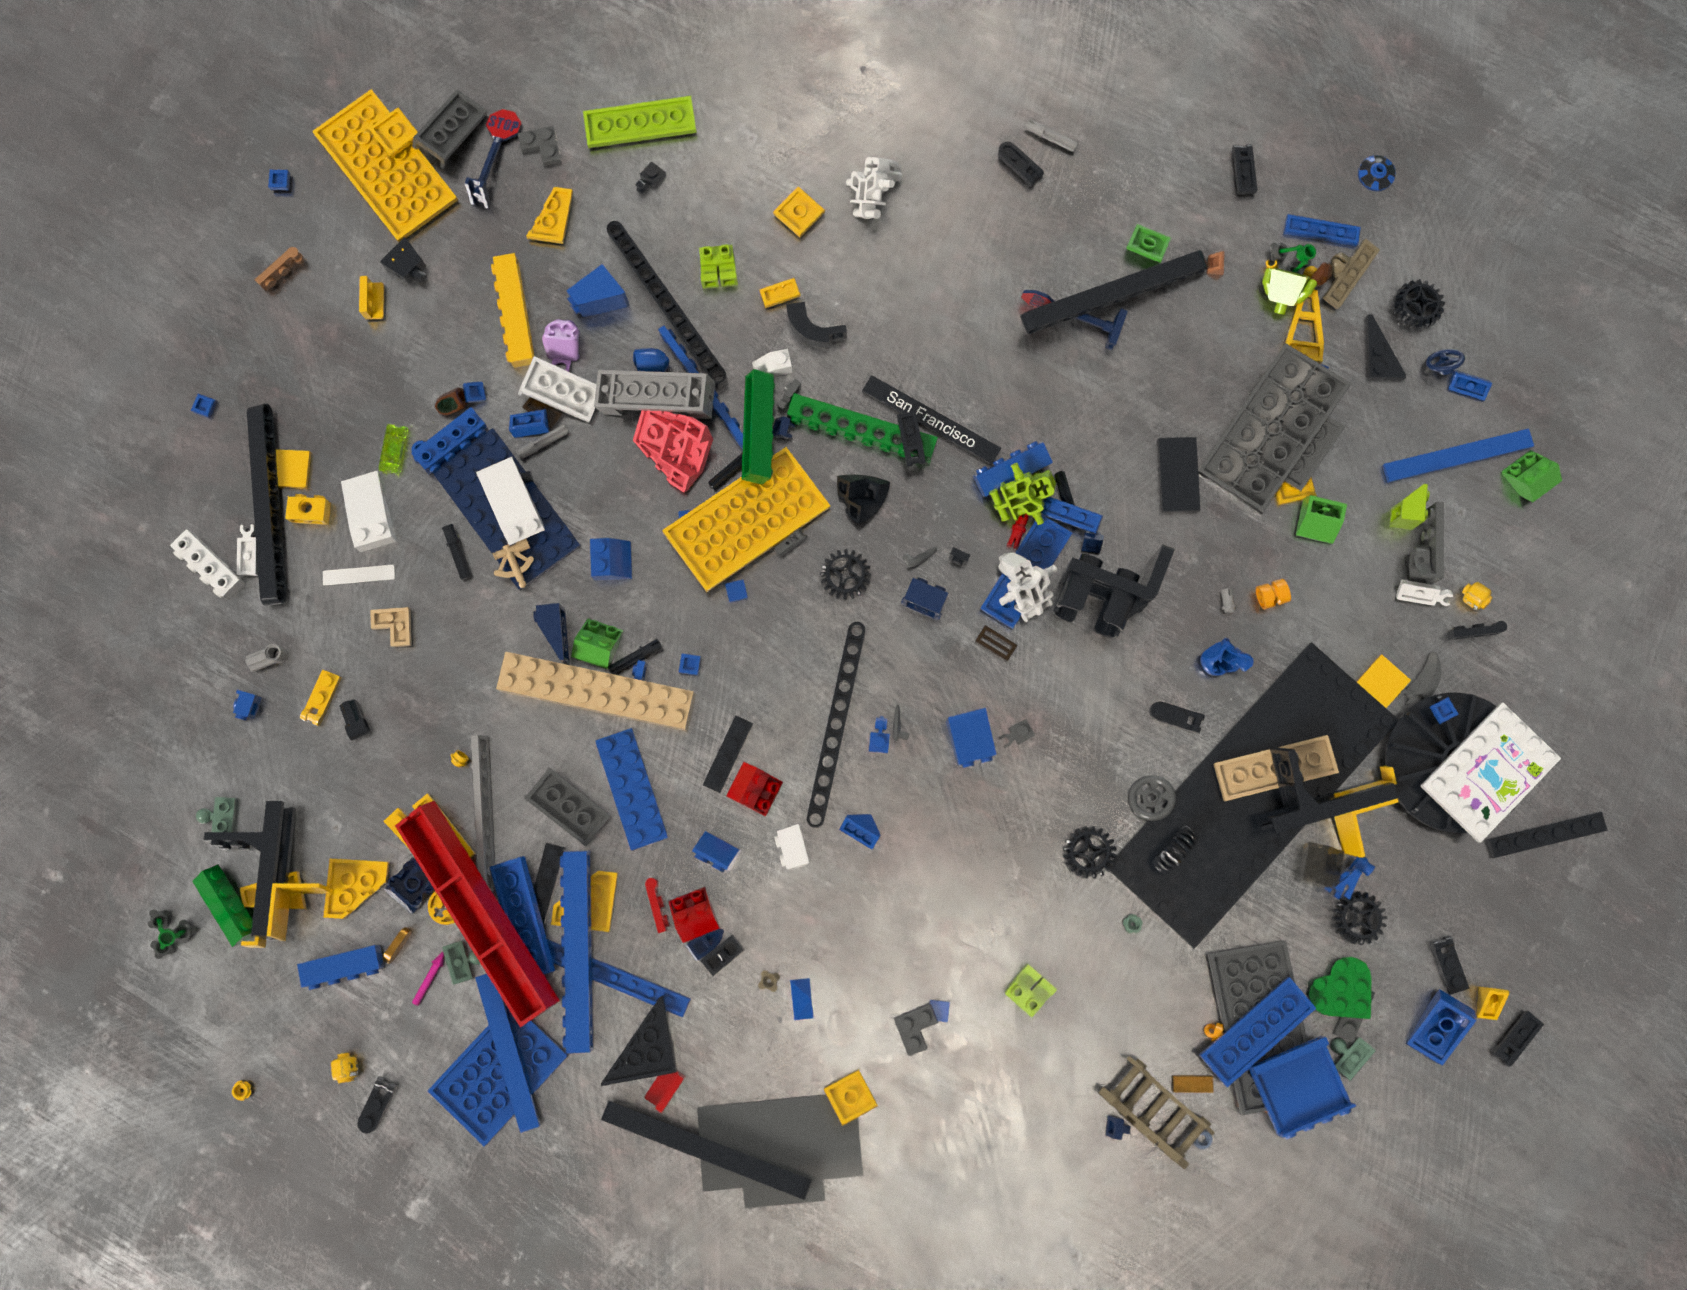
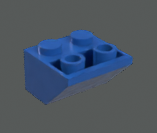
M705 831L692 851L696 853L695 858L705 863L709 860L713 862V868L724 872L725 870L730 871L741 850Z

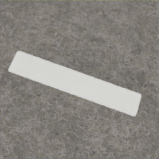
M394 565L323 571V585L395 579Z

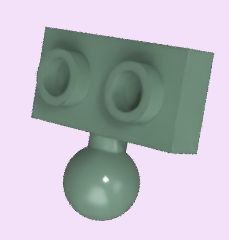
M215 797L214 812L211 813L209 809L202 808L197 811L196 820L201 824H206L213 820L211 832H233L237 798Z
M462 941L443 946L442 950L452 985L473 979L469 963L474 965L480 964L474 952L471 951L466 956Z
M1360 1037L1350 1049L1347 1048V1044L1342 1038H1334L1330 1043L1333 1052L1344 1055L1335 1067L1349 1081L1355 1077L1376 1052L1373 1047Z

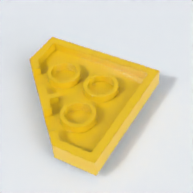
M329 858L327 887L333 889V894H326L323 918H347L388 882L390 862Z
M597 871L591 875V930L610 932L618 873ZM561 900L553 905L551 925L561 926V916L564 915V907H561Z

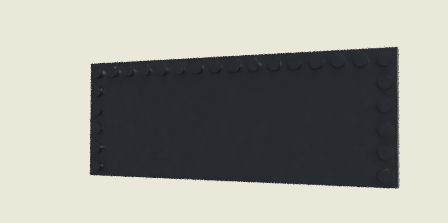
M1310 642L1175 790L1176 803L1172 812L1161 820L1147 821L1117 854V858L1112 859L1115 865H1107L1110 868V873L1191 948L1195 949L1304 827L1301 826L1276 834L1272 833L1273 827L1258 830L1255 814L1283 806L1279 788L1224 802L1213 764L1328 735L1339 773L1303 782L1304 789L1312 797H1317L1336 791L1388 734L1399 719L1316 645ZM1166 800L1161 807L1165 808L1168 801ZM1183 826L1192 828L1199 836V840L1194 848L1169 874L1164 875L1158 871L1152 864L1158 852Z

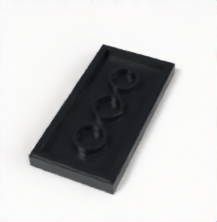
M1196 437L1158 438L1161 513L1200 512Z

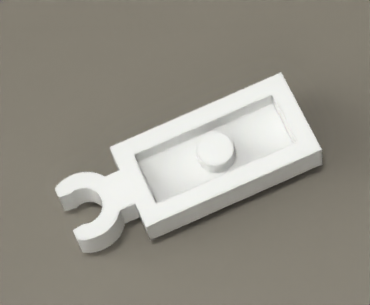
M251 524V529L246 532V526L240 525V532L243 534V538H237V576L239 577L258 576L256 537H253L255 535V525Z
M1401 580L1396 593V599L1432 606H1435L1436 601L1444 606H1449V599L1444 598L1453 597L1451 590L1441 591L1440 586L1408 580Z

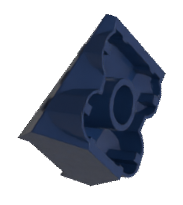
M413 857L403 865V868L397 875H393L389 879L388 885L384 888L388 895L392 896L411 914H414L434 891L433 886Z

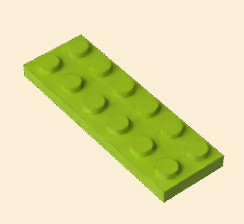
M691 96L583 111L588 148L697 133Z

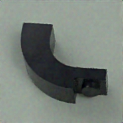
M805 302L786 304L790 327L795 335L806 344L819 348H830L829 340L839 342L847 338L846 325L833 327L814 325L807 317Z

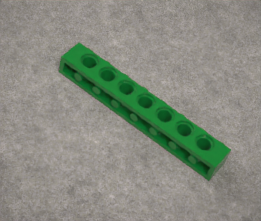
M796 393L793 394L787 412V418H790V422L800 425L802 423L808 425V428L812 430L821 429L832 436H836V434L841 435L848 441L857 440L865 446L880 447L881 451H893L898 456L905 458L902 443L895 444L892 441L896 437L901 438L897 424ZM806 410L813 412L809 417L803 415ZM823 416H829L831 420L828 422H823L821 418ZM846 421L849 425L842 428L839 426V423ZM862 426L867 430L864 433H859L857 428ZM882 432L885 436L878 439L875 437V433ZM920 432L925 460L930 463L938 437ZM917 451L910 452L911 457L918 456Z

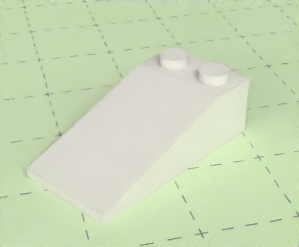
M512 457L476 472L509 545L545 530L542 519Z
M374 471L341 481L354 548L364 552L397 542L379 472Z

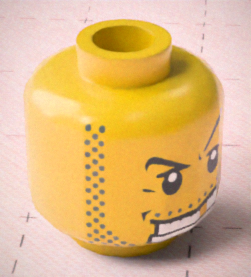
M1475 582L1472 585L1468 583L1462 591L1464 594L1463 602L1474 610L1481 608L1484 610L1493 599L1491 596L1492 591L1480 582Z
M350 1053L338 1054L337 1059L331 1061L332 1079L337 1080L338 1083L354 1081V1078L359 1074L357 1058L354 1056L350 1057Z

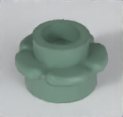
M1130 914L1128 918L1124 919L1123 925L1128 933H1139L1142 929L1143 921L1137 915Z

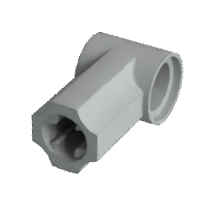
M269 644L265 649L247 655L245 661L250 671L254 672L275 663L285 662L288 658V651L282 646ZM278 649V656L274 658V652Z

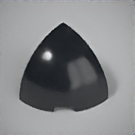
M866 475L837 476L838 495L840 499H844L847 506L845 511L849 517L858 524L870 519L885 501L890 482Z

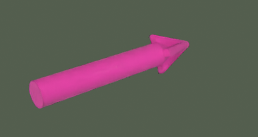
M443 952L431 962L433 964L412 1001L413 1004L419 1006L437 971L443 967Z

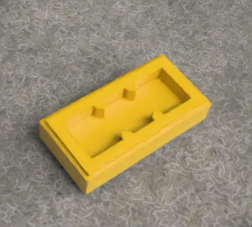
M795 278L759 289L765 308L801 297Z

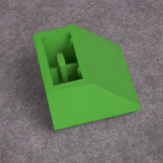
M1532 450L1501 471L1515 491L1531 502L1536 501L1562 481L1559 464Z
M1312 495L1304 498L1296 536L1333 544L1344 523L1347 504Z
M588 618L574 638L571 657L608 669L614 659L623 630Z

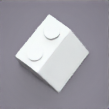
M797 824L777 831L778 836L774 838L777 848L781 847L783 855H779L782 867L786 866V869L789 870L810 864L800 825Z

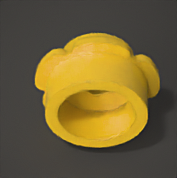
M456 750L455 753L450 755L451 762L456 767L467 766L469 757L462 751Z
M242 1080L237 1081L232 1088L233 1097L239 1101L249 1098L252 1093L250 1083L247 1081L243 1082Z

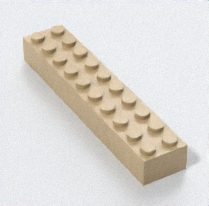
M505 652L496 687L497 690L503 693L682 731L688 730L696 695L694 691Z

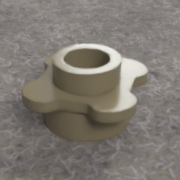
M767 970L762 971V978L758 987L761 990L769 989L771 992H775L780 975L778 973H769Z

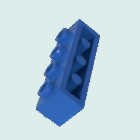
M470 407L411 454L430 475L437 472L444 462H449L456 457L459 451L470 446L471 442L476 438L478 439L484 435L488 428L473 408Z
M1034 441L1026 445L1027 449L1023 451L1018 449L1010 453L1011 457L1005 460L1002 457L994 461L993 466L989 468L984 466L976 470L977 474L973 475V478L981 495L988 496L991 490H1000L1002 482L1006 484L1014 481V472L1011 468V465L1014 463H1018L1023 474L1027 472L1032 474L1052 464L1053 461L1044 442L1038 443Z
M373 945L297 964L301 988L308 987L309 990L321 988V984L328 982V986L338 984L340 979L346 977L348 981L360 978L359 974L367 973V976L378 974V969L385 968L380 945Z

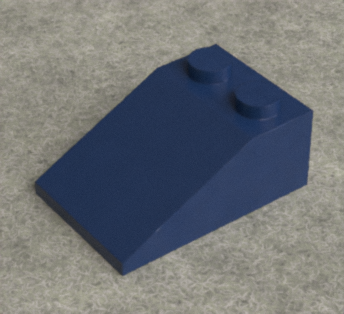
M560 603L536 605V611L533 612L534 622L541 629L559 660L564 664L570 665L566 610Z

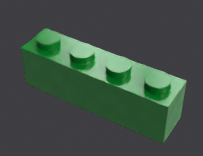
M219 864L201 871L192 882L230 945L234 947L241 944V941L249 940L252 937L253 920Z

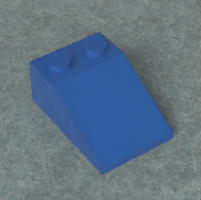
M1439 989L1427 1005L1407 1044L1443 1066L1477 1021L1475 1010Z

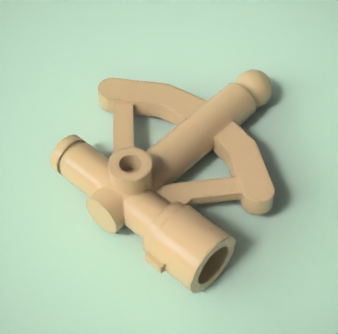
M526 538L516 542L514 545H505L503 549L492 553L495 560L503 557L500 567L494 571V575L503 578L516 577L521 588L526 587L522 573L528 570L534 561L532 556L527 558L519 553L530 548ZM515 556L526 561L523 566L519 567ZM507 559L512 568L510 572L502 571Z

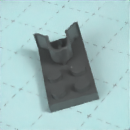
M457 89L413 137V148L425 149L441 161V168L445 169L446 160L487 115V110Z
M1435 502L1427 508L1428 516L1423 522L1424 530L1421 533L1423 546H1414L1408 563L1409 581L1432 585L1444 578V502Z
M550 767L547 768V771L529 793L524 796L525 800L584 846L589 844L610 818L606 811Z

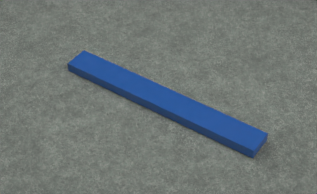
M1524 429L1385 463L1382 467L1387 483L1530 449L1534 447L1530 430Z
M547 939L553 964L562 967L561 959L562 955H564V947ZM592 958V980L651 1005H655L658 998L664 995L666 1011L684 1017L691 998Z
M487 974L475 977L519 1131L522 1133L540 1127L541 1125L505 1002Z

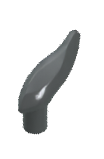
M937 546L918 554L914 558L905 553L902 559L908 563L907 567L918 566L936 551Z
M896 705L893 739L894 741H898V738L908 740L910 733L901 731L900 707Z

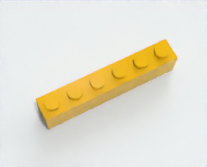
M515 253L493 257L494 264H491L493 275H496L497 280L494 281L496 293L499 292L497 305L499 310H502L500 323L505 328L503 340L504 344L508 346L506 358L514 368L531 364L535 355L519 261Z

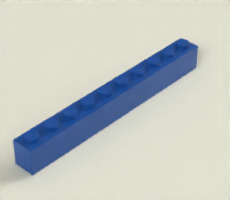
M565 851L563 856H560V867L563 868L560 885L564 888V895H561V907H564V915L561 916V927H564V935L561 937L564 955H562L561 964L562 967H565V975L562 976V987H565V995L562 997V1007H565L562 1025L563 1028H566V1036H563V1048H566V1053H590L593 1050L590 851Z

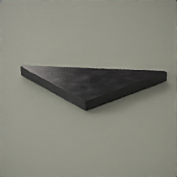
M664 995L658 998L601 1082V1086L677 1072Z

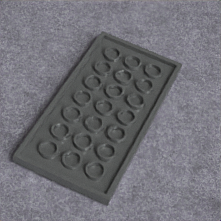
M1286 941L1208 954L1221 1023L1224 1027L1223 1033L1287 977H1290L1295 983ZM1302 1021L1257 1062L1307 1042L1304 1022ZM1248 1069L1234 1081L1239 1111L1242 1116L1267 1111Z

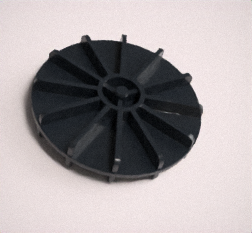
M1450 692L1425 698L1411 706L1400 716L1385 746V765L1394 769L1397 782L1395 785L1397 798L1408 814L1434 829L1451 833H1468L1420 785L1497 707L1496 705L1474 694ZM1449 697L1458 715L1439 724L1430 706Z

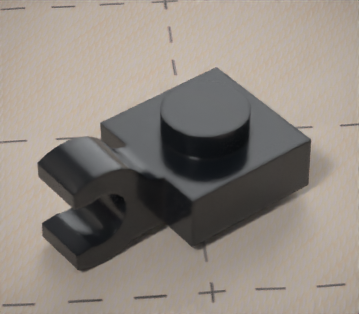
M651 161L640 173V178L642 179L638 180L635 184L636 190L643 194L650 185L655 188L666 176V172Z

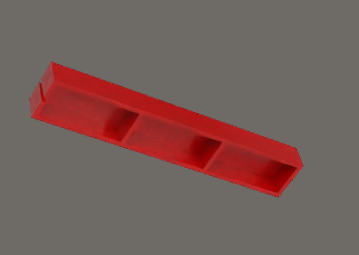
M435 800L420 805L409 816H406L395 825L396 829L518 1025L522 1027L560 1001Z

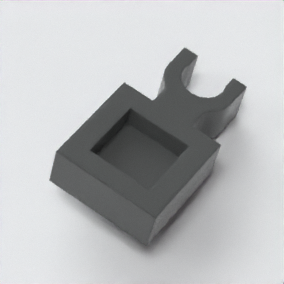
M794 379L792 383L789 382L786 385L784 396L778 402L777 409L782 412L785 411L789 403H791L793 394H798L802 389L801 382Z
M1027 719L1011 726L1009 728L1011 734H1004L999 737V740L1002 738L1009 740V743L1003 746L1005 749L1013 741L1020 745L1036 735Z

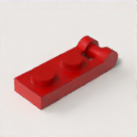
M649 878L645 882L657 931L658 933L668 931L667 927L670 926L667 915H663L664 901L662 896H658L657 892L659 882L655 878Z

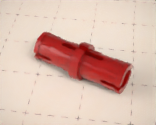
M1027 513L1024 515V518H1022L1023 515L1019 516L1015 524L1012 525V533L1007 546L1012 547L1015 540L1013 548L1018 549L1022 535L1026 532L1025 527L1029 519Z

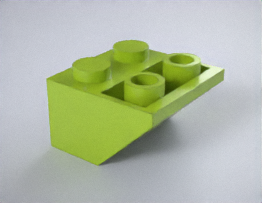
M1428 484L1421 485L1391 508L1389 527L1413 530L1427 519L1428 510L1426 509V502H1428L1430 492L1427 490Z

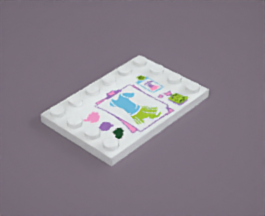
M1502 702L1420 786L1477 842H1482L1555 766L1561 757Z

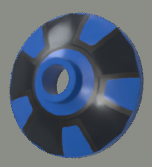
M1373 155L1367 157L1361 163L1358 175L1365 187L1380 191L1388 188L1393 183L1396 171L1389 159L1384 156Z

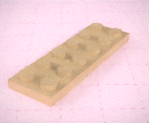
M1328 735L1279 747L1295 749L1299 756L1298 764L1300 772L1303 774L1304 782L1339 773ZM1270 749L1213 764L1224 802L1279 788Z

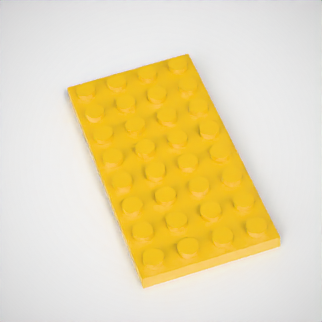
M370 89L312 132L392 235L400 242L404 237L407 238L458 201V198L419 149L413 148V143L393 158L390 157L369 130L371 126L390 112L372 89Z
M787 447L773 455L771 460L772 477L764 484L744 481L740 477L662 530L706 592L830 508V504Z

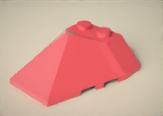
M641 411L633 441L647 458L650 457L656 463L655 467L658 470H662L667 476L666 480L685 493L702 474L713 437L708 426L694 417L666 411Z

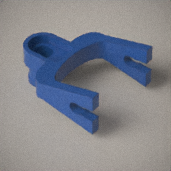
M1357 857L1350 867H1347L1324 889L1329 893L1336 889L1333 896L1340 900L1345 886L1348 885V889L1343 896L1350 900L1362 872L1369 876L1375 869V866L1370 864L1366 857Z

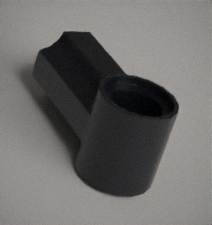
M355 699L348 700L339 705L346 723L345 731L351 741L370 733L369 725L365 718L362 717Z

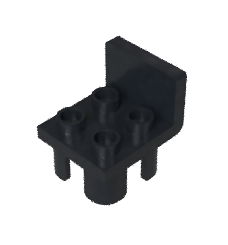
M1162 544L1149 560L1141 583H1138L1140 576L1131 570L1118 568L1116 574L1102 569L1103 561L1095 556L1081 554L1079 559L1072 557L1059 581V584L1063 586L1052 614L1064 621L1073 622L1077 612L1083 609L1088 595L1104 601L1094 626V631L1105 637L1118 638L1120 632L1124 631L1127 620L1136 613H1141L1148 606V603L1158 595L1175 549Z

